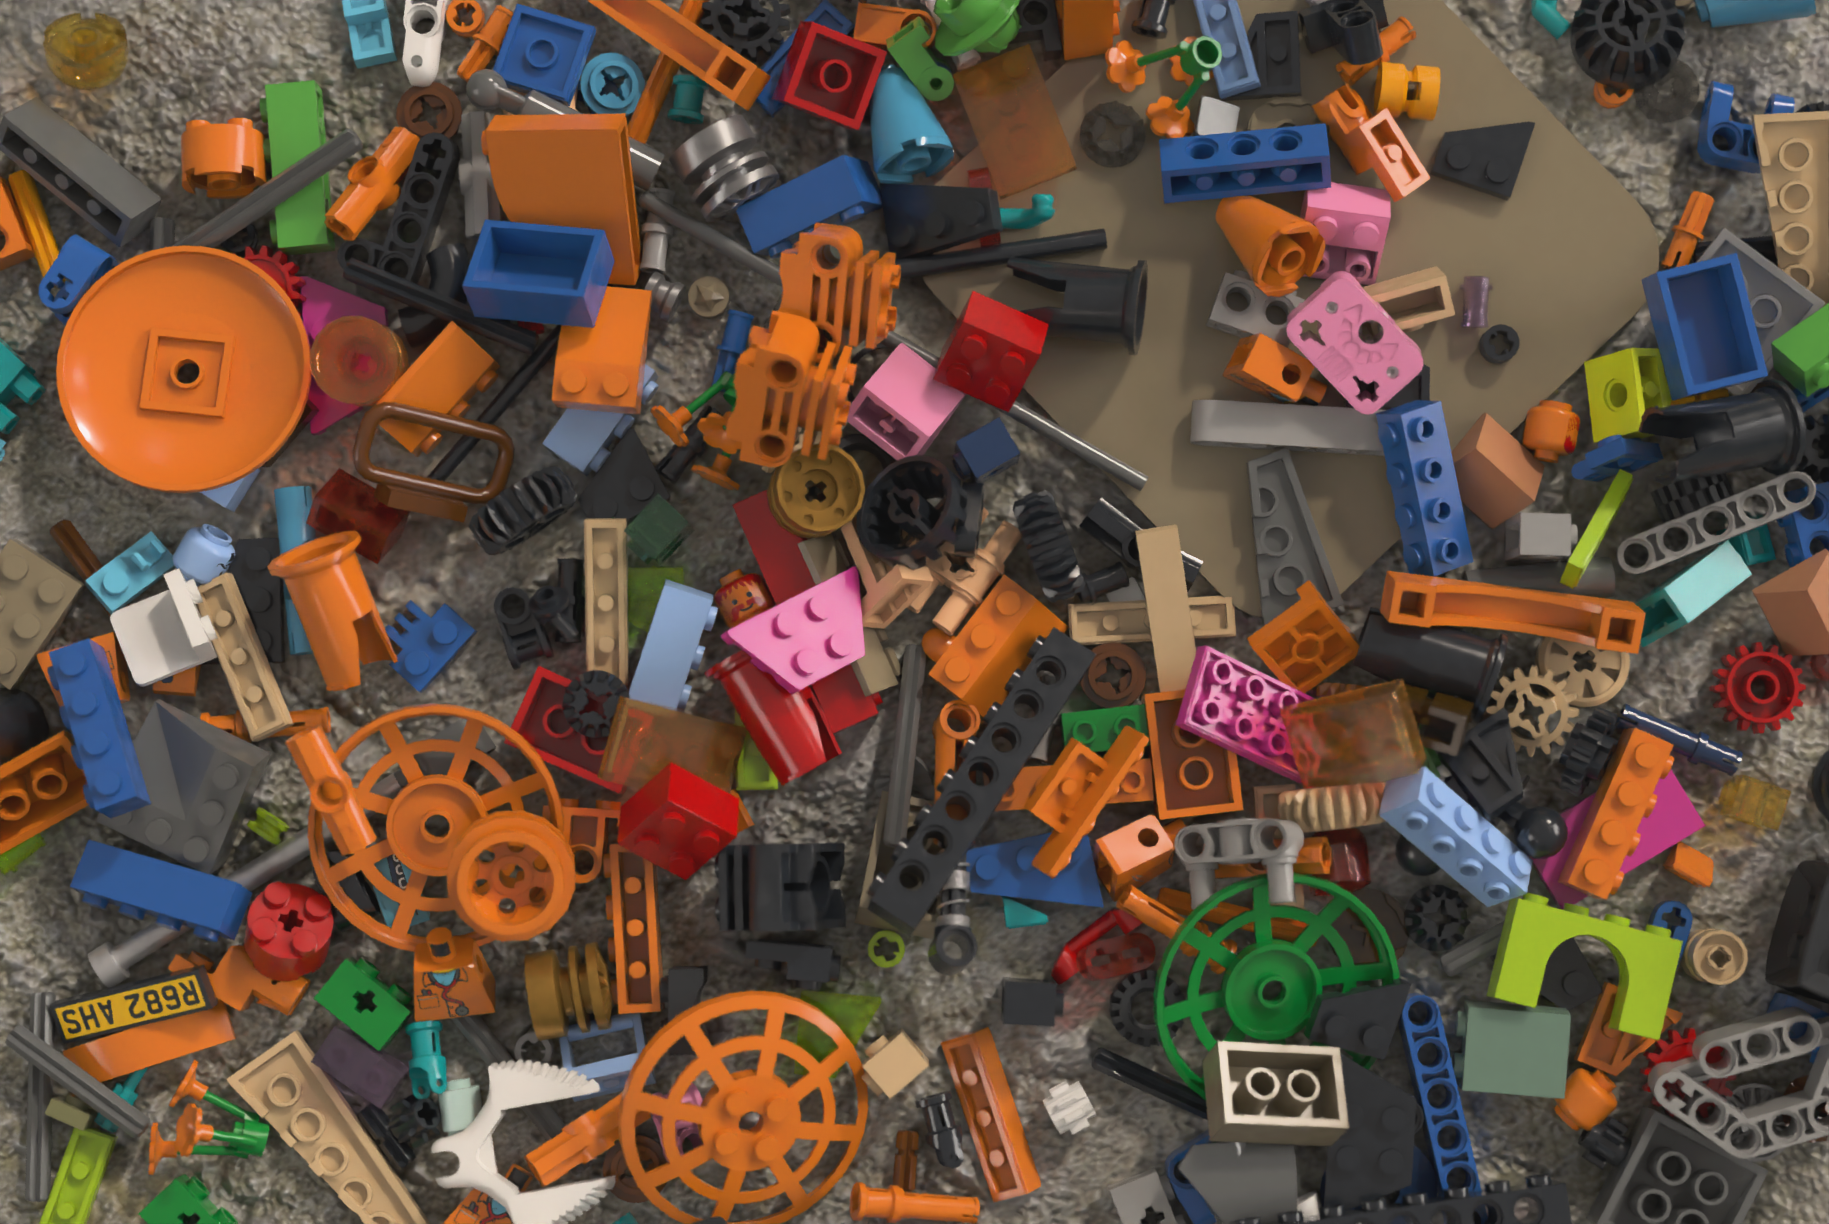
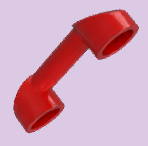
M1117 907L1108 910L1064 944L1051 970L1052 978L1059 986L1080 971L1085 965L1078 957V954L1118 925L1126 935L1143 922Z

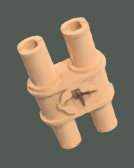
M983 508L982 523L989 515L986 508ZM1003 520L984 549L978 548L976 558L955 556L954 544L946 541L939 547L943 556L935 561L926 557V565L923 566L928 567L934 581L907 609L919 614L937 586L945 585L950 588L952 594L934 617L932 623L940 630L952 636L971 608H977L982 604V598L998 575L1002 576L1004 574L1005 565L1003 563L1022 538L1020 530ZM956 526L953 529L954 533H956ZM966 561L969 570L959 569L955 573L952 564L956 563L962 566Z

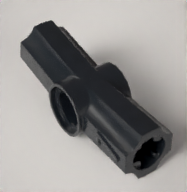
M1101 497L1079 527L1118 556L1127 567L1141 571L1140 561L1133 559L1129 555L1128 545L1132 540L1136 539L1135 531L1143 529ZM1181 551L1188 593L1203 561Z

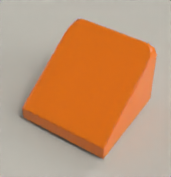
M1681 841L1674 844L1663 864L1664 869L1695 887H1710L1713 881V860Z

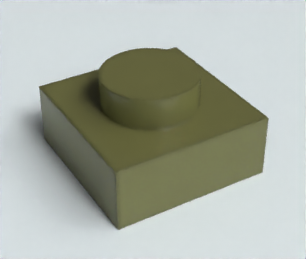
M68 1092L67 1096L61 1095L51 1098L45 1115L82 1131L95 1126L96 1122L94 1119L98 1114L95 1109L71 1092Z

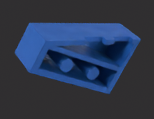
M841 155L737 207L736 212L753 253L770 256L771 259L781 257V252L785 249L793 248L794 243L799 241V234L801 232L811 233L814 231V223L843 225L883 208L880 188L869 162Z
M1052 832L972 848L966 853V863H970V866L966 867V871L970 873L969 886L972 893L1104 908L1088 834L1082 837L1073 850L1068 865L1059 871L1053 879L1031 865L1032 860Z

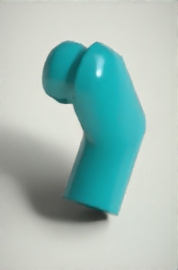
M1532 0L1531 12L1533 17L1558 40L1570 28L1571 24L1557 11V0Z
M1034 194L1032 196V208H1000L1002 228L1031 229L1052 219L1056 210L1053 209V196L1051 194Z

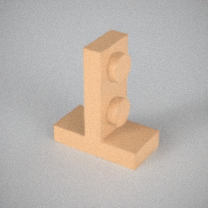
M854 516L850 522L840 528L861 576V581L867 591V594L861 599L863 627L885 629L934 580L928 567L911 569L906 565L896 564L892 568L873 555L863 546L859 539L856 525L857 516Z

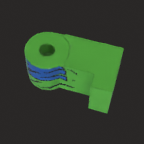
M918 16L886 40L887 50L926 99L941 101L952 93L954 88L953 73L949 64L943 59L936 58L925 42L931 38L929 28L921 17Z

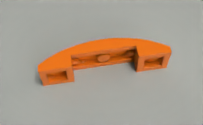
M218 1000V1004L212 1009L124 1030L64 1050L63 1054L101 1083L234 1040L236 1036L226 1003Z

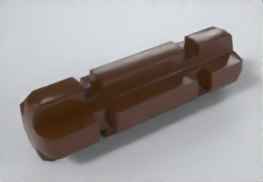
M899 1130L897 1132L896 1148L898 1153H895L892 1184L898 1185L904 1192L910 1193L912 1190H915L917 1168L915 1150H918L919 1134L913 1130Z

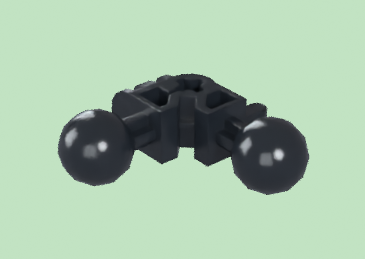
M1452 775L1444 778L1443 782L1473 808L1477 807ZM1529 775L1521 778L1523 790L1529 782ZM1518 801L1489 821L1497 827L1502 820L1512 827L1517 847L1525 852L1527 856L1534 859H1547L1555 856L1563 849L1568 838V828L1564 818L1557 811L1549 807L1536 806L1528 809ZM1400 834L1396 842L1395 855L1399 865L1406 872L1414 876L1426 877L1441 869V867Z

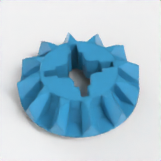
M604 53L594 57L585 66L581 74L579 90L582 92L585 106L590 107L597 114L626 113L627 116L634 112L645 88V81L640 68L633 60L619 53ZM607 76L610 81L616 78L620 79L622 76L625 78L617 89L620 96L616 97L614 93L602 96L599 94L606 84L603 77Z

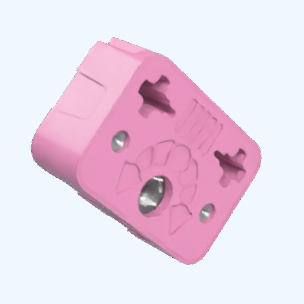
M1340 271L1332 274L1303 303L1301 302L1287 316L1286 330L1291 342L1361 414L1368 415L1378 411L1414 379L1423 368V357L1418 345L1398 327L1392 317L1377 301L1375 302L1360 286V283L1348 272ZM1306 319L1309 323H1313L1315 320H1318L1317 327L1320 336L1310 330L1303 334L1302 321ZM1365 321L1370 324L1377 321L1379 333L1375 336L1370 333L1363 336L1361 324ZM1357 377L1360 381L1363 380L1367 384L1375 381V392L1370 394L1365 390L1359 393L1360 387Z

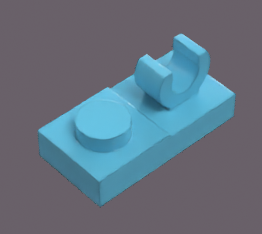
M150 531L86 579L85 585L107 611L112 614L114 611L125 607L163 578V574L176 568L172 560L173 555L155 534Z

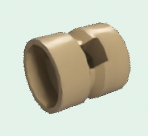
M1710 928L1697 929L1688 936L1680 964L1685 973L1694 980L1716 985L1730 984L1739 979L1746 970L1748 962L1747 949L1742 940L1732 932Z

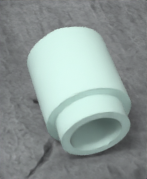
M470 1078L447 1081L446 1090L438 1094L443 1132L448 1133V1136L463 1131L474 1121L482 1109L480 1086L471 1085Z

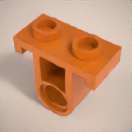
M560 798L564 820L563 834L573 855L575 856L579 851L585 850L594 859L593 868L589 873L583 875L575 871L576 883L593 882L604 872L603 856L604 853H607L609 818H618L617 827H619L621 802L596 800L595 808H580L579 799ZM543 805L542 817L551 823L549 806Z

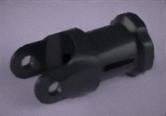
M1142 0L1138 19L1132 22V31L1145 37L1155 39L1166 38L1168 31L1165 28L1169 8L1175 5L1176 0Z
M951 1091L936 1093L916 1100V1107L922 1109L928 1133L925 1135L927 1145L935 1149L937 1159L942 1166L949 1168L959 1167L964 1159L960 1145L963 1132L961 1125L955 1123L950 1106Z

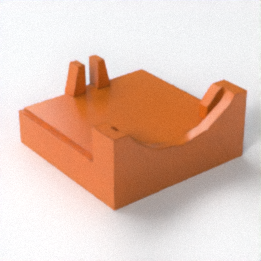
M1310 580L1296 589L1301 600L1247 638L1252 649L1280 682L1303 693L1308 692L1354 659L1360 647L1353 632L1334 613Z

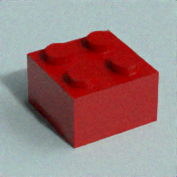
M800 21L772 99L843 128L859 130L887 51L813 21Z
M972 291L942 348L933 380L1009 412L1041 355L1049 324Z
M670 762L621 806L617 844L687 880L737 837L739 798Z

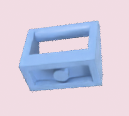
M641 1013L611 1015V1029L605 1030L598 1029L596 1019L591 1020V1030L588 1033H582L578 1023L569 1025L568 1035L559 1037L563 1068H567L568 1072L571 1070L578 1071L577 1075L579 1076L583 1073L587 1076L586 1080L594 1079L600 1087L599 1092L572 1097L574 1102L623 1091L632 1066L643 1048L648 1044ZM634 1028L638 1053L576 1067L571 1042ZM654 1068L644 1086L656 1083Z

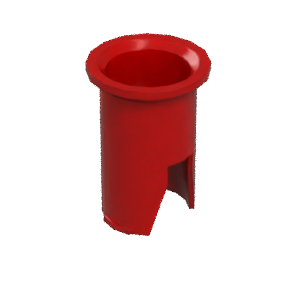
M744 650L734 653L704 672L706 679L713 677L714 680L721 682L754 744L782 786L842 754L825 714L809 686L791 694L776 682L772 674L763 672L751 663L752 657Z

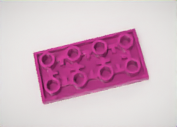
M1205 645L1197 647L1176 725L1301 785L1311 787L1316 786L1336 708L1324 704Z
M1670 770L1664 780L1660 778L1653 792V794L1657 795L1655 807L1648 818L1642 817L1636 831L1641 834L1639 844L1631 857L1626 855L1619 870L1624 872V874L1705 826L1672 770ZM1596 792L1559 813L1564 818L1568 828V838L1560 852L1547 859H1534L1530 857L1533 860L1532 865L1557 907L1563 910L1565 903L1576 904L1587 897V895L1557 881Z

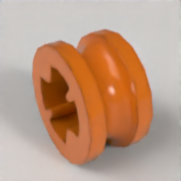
M453 0L448 5L446 20L455 34L469 38L475 33L479 34L484 27L485 15L479 3L475 0ZM465 8L468 13L470 9L475 11L471 15L474 21L471 25L466 26L464 22H462L461 26L456 24L460 20L458 12L461 9Z
M1595 81L1593 95L1602 107L1616 109L1631 97L1634 89H1621L1618 93L1622 94V97H1618L1615 93L1608 96L1604 91L1607 86Z

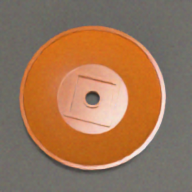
M186 245L165 247L136 255L120 263L97 280L80 299L66 323L59 345L56 366L57 389L65 418L72 432L88 453L118 477L147 489L168 493H193L220 488L248 476L263 466L279 451L295 430L308 399L312 374L311 349L306 329L296 307L278 283L262 269L237 255L215 248ZM188 363L196 364L199 367L198 378L189 384L179 382L177 377L179 369Z

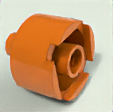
M232 118L227 121V124H211L205 120L188 121L186 123V131L181 135L183 189L195 194L196 187L207 190L208 198L236 199L244 198L253 192V187H260L265 184L264 134L254 129L253 121L247 118Z

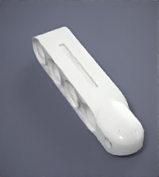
M450 0L405 1L403 21L406 34L402 60L411 86L427 87L436 79L439 69L441 45L447 31L446 11ZM430 18L435 21L434 27L430 32L426 34L415 32L416 25L420 20Z

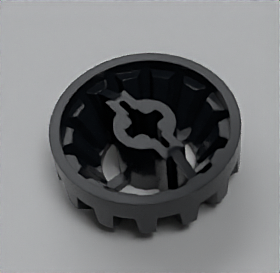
M1582 0L1578 10L1575 11L1570 32L1571 50L1579 67L1596 82L1616 89H1638L1661 80L1672 70L1678 61L1686 36L1684 32L1685 14L1684 11L1676 8V0H1645L1657 11L1650 14L1642 6L1634 4L1633 0ZM1614 2L1615 8L1612 21L1602 23L1604 10L1609 4ZM1660 20L1657 34L1652 40L1645 43L1650 22Z
M914 455L892 463L875 477L864 493L862 505L857 512L856 521L861 543L868 551L892 568L896 564H902L911 569H917L926 565V557L933 561L940 559L943 555L939 547L946 541L952 544L957 542L958 536L953 532L954 526L965 525L967 514L963 509L967 506L968 497L967 492L961 487V480L940 461L930 456ZM937 498L941 499V501L934 507L927 499ZM902 529L908 533L904 539L902 537ZM915 539L919 541L913 546L909 547Z

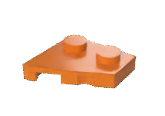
M1604 982L1602 993L1598 996L1574 1059L1610 1075L1617 1076L1631 1064L1634 1057L1646 1051L1656 1041L1608 1028L1618 986ZM1667 1007L1661 1034L1669 1026L1681 1020L1683 1013Z

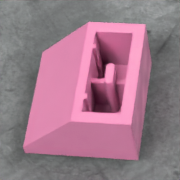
M1331 182V188L1305 190L1300 218L1313 223L1325 240L1323 258L1311 278L1327 280L1332 274L1344 271L1351 274L1362 285L1375 284L1391 219L1390 195L1386 189Z
M901 343L858 393L850 405L847 422L897 461L909 456L924 455L967 394L933 380L936 368L904 343Z

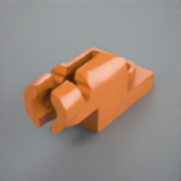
M1348 83L1325 96L1324 99L1311 106L1321 124L1326 123V125L1330 126L1329 137L1339 146L1356 175L1373 167L1394 202L1404 198L1430 179V176L1388 109L1385 108L1372 116L1360 95Z
M244 945L230 946L216 970L211 968L214 964L213 960L194 950L191 951L190 955L186 952L176 954L167 968L172 972L204 965L216 998L238 1011L249 1009L256 997L258 998L256 1003L280 1011L287 1016L291 1015L302 1001L311 984V981L304 976H300L299 980L283 982L262 975L253 966L252 960L246 954Z

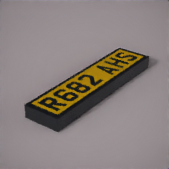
M204 965L56 1000L49 1007L63 1044L209 1010L215 1007L218 1002Z

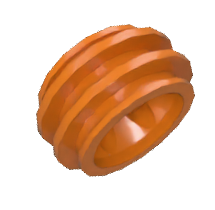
M522 810L496 811L473 822L457 839L447 868L448 896L459 918L478 934L499 941L528 940L550 930L567 912L575 890V857L564 834L545 818ZM508 842H519L525 845L524 847L517 845L509 846ZM487 848L491 849L495 854L494 859L490 862H484L478 856ZM538 856H543L548 862L549 867L544 870L537 869L534 865V859ZM510 863L517 864L523 869V871L517 872L516 878L508 877L502 872V870L508 869ZM478 879L487 880L490 884V889L485 893H479L474 885L475 881ZM533 887H541L545 891V895L539 901L533 900L529 895V891ZM509 898L515 902V908L499 907V903L502 899Z

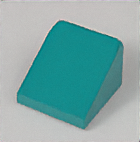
M1767 524L1728 539L1733 548L1741 555L1746 566L1776 559ZM1727 528L1719 530L1716 533V536L1723 534L1727 530Z
M1002 896L1005 926L1008 929L1045 925L1048 922L1047 915Z

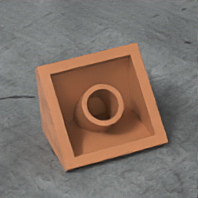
M1483 413L1451 453L1462 504L1486 526L1494 529L1535 502L1545 465L1538 459L1533 458L1534 455L1491 416Z
M1825 548L1752 590L1785 655L1829 654V551Z

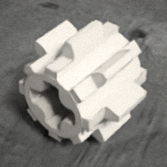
M1064 1081L1049 1089L1051 1096L1042 1101L1060 1135L1068 1130L1074 1135L1090 1126L1088 1120L1096 1116V1113L1079 1081L1070 1086L1067 1081Z

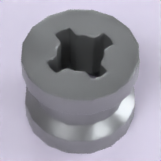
M655 271L648 280L644 290H652L651 310L659 313L660 319L670 322L682 301L686 285L679 282L672 284L665 280L663 274Z

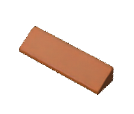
M989 1027L941 1042L993 1203L1026 1195L1041 1187V1181Z

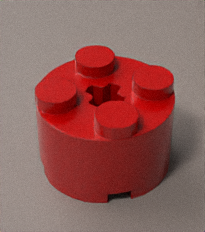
M283 882L269 884L254 899L247 917L244 948L246 954L252 960L255 969L270 979L283 982L299 980L300 976L311 971L312 973L317 971L327 957L333 930V914L330 900L305 885Z

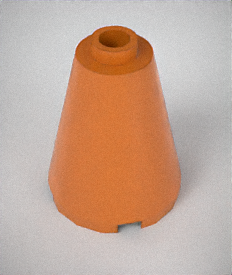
M1252 195L1223 198L1218 205L1216 211L1217 224L1255 286L1267 296L1280 297L1292 293L1299 288L1295 284L1305 274L1310 278L1316 272L1324 255L1325 240L1313 223Z

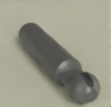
M490 69L476 71L471 75L466 85V93L470 102L476 108L486 111L499 107L514 115L583 114L534 89L522 96L508 89L504 78L498 72ZM629 137L634 185L648 192L665 154Z
M1609 556L1592 558L1577 587L1573 589L1560 583L1568 560L1465 570L1459 579L1598 598H1611L1615 594V574Z

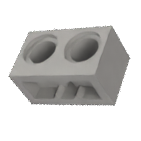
M1235 270L1233 274L1226 272L1221 280L1206 326L1240 338L1262 333L1288 348L1291 340L1287 336V316L1301 302L1303 303L1305 299L1297 297L1296 290L1280 297L1267 296L1255 286L1247 272ZM1233 292L1242 294L1247 300V309L1239 312L1230 309L1226 303V296ZM1270 306L1282 308L1286 314V323L1282 325L1270 323L1266 318V308Z
M1519 513L1506 520L1504 562L1546 563L1557 562L1571 556V550H1575L1578 541L1577 525L1571 524V514Z

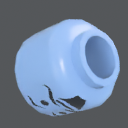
M203 524L202 527H192L185 533L173 554L174 566L180 569L186 581L194 579L197 587L207 584L212 579L226 573L235 557V550L231 545L232 538L226 532L213 525Z

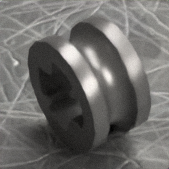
M535 1031L523 1035L517 1041L514 1050L516 1060L523 1059V1062L528 1060L524 1055L528 1048H524V1044L527 1040L533 1044L538 1042ZM551 1039L541 1040L545 1046L541 1053H545V1057L542 1061L536 1057L532 1058V1063L539 1061L543 1065L551 1061L554 1054V1044Z

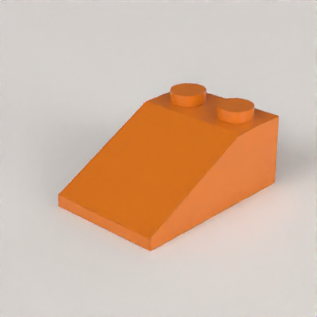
M607 287L594 328L561 325L551 399L557 408L641 414L652 290Z

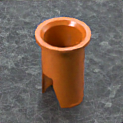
M357 531L338 532L311 540L282 553L267 566L272 576H279L284 579L325 681L327 691L346 690L361 685L359 659L363 665L382 660L398 662L355 554V549L361 541Z

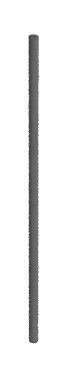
M647 191L642 194L638 202L640 207L782 287L779 275L780 267L758 254H754L748 248ZM889 331L887 338L880 342L893 351L899 344L904 343L934 368L937 367L939 357L893 331ZM1017 401L1014 402L1009 412L990 405L1139 491L1142 490L1149 478L1147 475Z

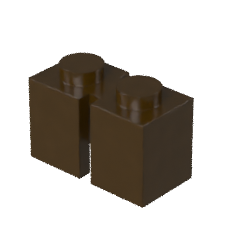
M1392 680L1384 692L1374 733L1411 743L1420 724L1427 725L1421 737L1420 746L1457 756L1466 736L1474 703L1438 692L1434 699L1427 698L1429 690Z

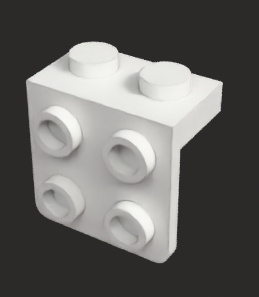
M179 568L163 574L169 590L114 611L110 616L111 624L132 677L140 687L148 686L217 658L211 641L217 639L218 636L209 615L201 617L196 605L203 602L194 579L185 580Z

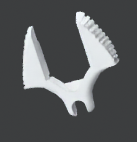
M518 1059L517 1062H514V1060H509L507 1063L502 1061L499 1065L497 1062L492 1063L488 1067L489 1091L487 1101L474 1121L463 1131L436 1140L431 1147V1153L451 1151L458 1156L460 1161V1167L455 1174L435 1178L436 1182L445 1189L474 1188L486 1193L505 1207L513 1224H568L569 1220L572 1222L576 1219L575 1216H581L583 1214L582 1211L591 1209L590 1205L598 1204L600 1197L605 1198L607 1195L606 1190H612L616 1183L615 1175L519 1193V1188L497 1171L492 1133L505 1116V1109L599 1092V1084L594 1079L586 1080L587 1076L583 1073L580 1076L577 1075L578 1071L571 1070L568 1072L567 1068L561 1067L558 1069V1066L552 1065L550 1067L548 1063L542 1065L539 1061L532 1063V1060L523 1062V1059Z

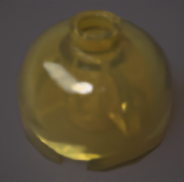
M73 13L56 19L46 27L44 32L45 40L43 41L45 58L49 70L62 84L77 90L95 91L111 85L120 78L128 62L129 49L125 27L117 19L102 13H94L95 19H81V13Z

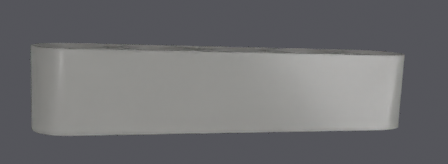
M1194 400L1192 401L1190 443L1202 446L1270 450L1288 448V451L1385 456L1383 446L1378 437L1379 426L1376 413L1385 410L1379 409L1373 414L1366 415L1361 414L1355 408Z
M1797 471L1767 481L1626 539L1618 548V563L1629 574H1644L1781 519L1810 505L1815 498V483L1810 476ZM1791 480L1803 482L1808 490L1807 498L1800 503L1788 501L1783 493L1784 485ZM1758 496L1767 503V514L1761 519H1751L1744 513L1743 503L1749 497ZM1717 512L1726 517L1728 527L1723 534L1714 536L1705 531L1703 520L1708 514ZM1678 528L1687 534L1688 544L1683 550L1674 552L1665 547L1663 538L1670 529ZM1639 544L1647 549L1649 557L1645 565L1634 568L1626 564L1624 552L1629 546Z

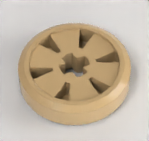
M1543 636L1536 651L1535 665L1538 667L1539 675L1543 676L1550 668L1554 669L1552 680L1556 683L1563 678L1568 680L1563 689L1565 694L1569 692H1576L1577 694L1576 699L1569 703V706L1587 708L1607 702L1621 690L1629 673L1630 657L1629 653L1596 649L1593 646ZM1587 652L1591 656V659L1588 661L1592 664L1590 671L1588 669L1576 671L1573 666L1577 662L1572 659L1574 654L1582 655ZM1543 686V688L1549 695L1554 694L1551 690Z

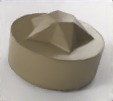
M704 276L694 281L690 286L688 302L692 311L699 317L714 319L721 316L727 310L730 296L726 285L720 279L713 276Z

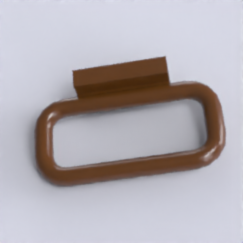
M382 402L373 406L364 414L354 443L352 460L356 471L363 479L377 484L374 497L386 506L464 523L468 506L464 503L487 504L489 500L503 492L514 461L515 448L512 438L504 429L498 426L401 403ZM389 418L491 441L498 448V456L491 480L483 488H472L377 467L370 462L369 458L376 428L382 420Z

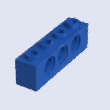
M1326 123L1159 139L1164 204L1331 188L1330 153Z

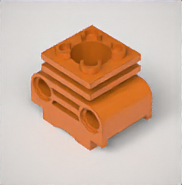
M817 222L814 223V231L811 233L801 232L799 234V241L794 243V247L781 252L779 275L782 281L783 296L778 312L804 317L816 325L820 339L816 363H820L828 342L836 343L835 357L843 350L844 345L857 347L865 339V348L874 349L881 341L887 338L889 331H894L897 320V307L891 306L893 288H899L901 265H895L896 253L887 252L880 259V251L871 250L863 256L862 239L853 228ZM830 245L839 251L840 259L832 255ZM823 330L830 333L832 341L824 336Z
M773 310L769 329L753 325L748 339L749 348L741 353L736 365L734 378L737 395L734 411L729 416L725 437L726 439L742 442L739 460L767 467L784 465L790 460L801 428L805 429L801 455L809 457L817 433L822 432L817 459L826 460L831 445L839 446L842 435L841 428L846 426L851 402L846 401L850 385L853 386L857 371V364L850 363L853 347L844 345L837 367L834 370L832 365L836 343L828 342L819 366H815L820 340L819 331L816 325L809 319Z

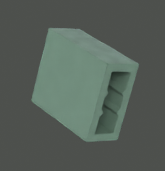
M1465 1000L1464 1011H1457L1455 1020V1036L1462 1037L1461 1053L1454 1052L1452 1060L1455 1078H1459L1458 1083L1462 1091L1565 1099L1571 1014L1566 1008L1536 1006V1008L1518 1004Z

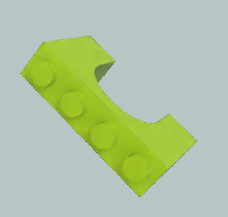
M1531 893L1524 894L1522 899L1513 898L1509 900L1486 996L1536 1008L1546 964L1552 952L1558 945L1569 938L1579 935L1590 936L1603 943L1610 950L1616 960L1619 971L1618 989L1608 1028L1660 1040L1683 941L1670 938L1672 930L1646 924L1645 931L1630 928V919L1612 914H1605L1604 920L1588 917L1590 909L1565 903L1563 910L1547 906L1549 898Z

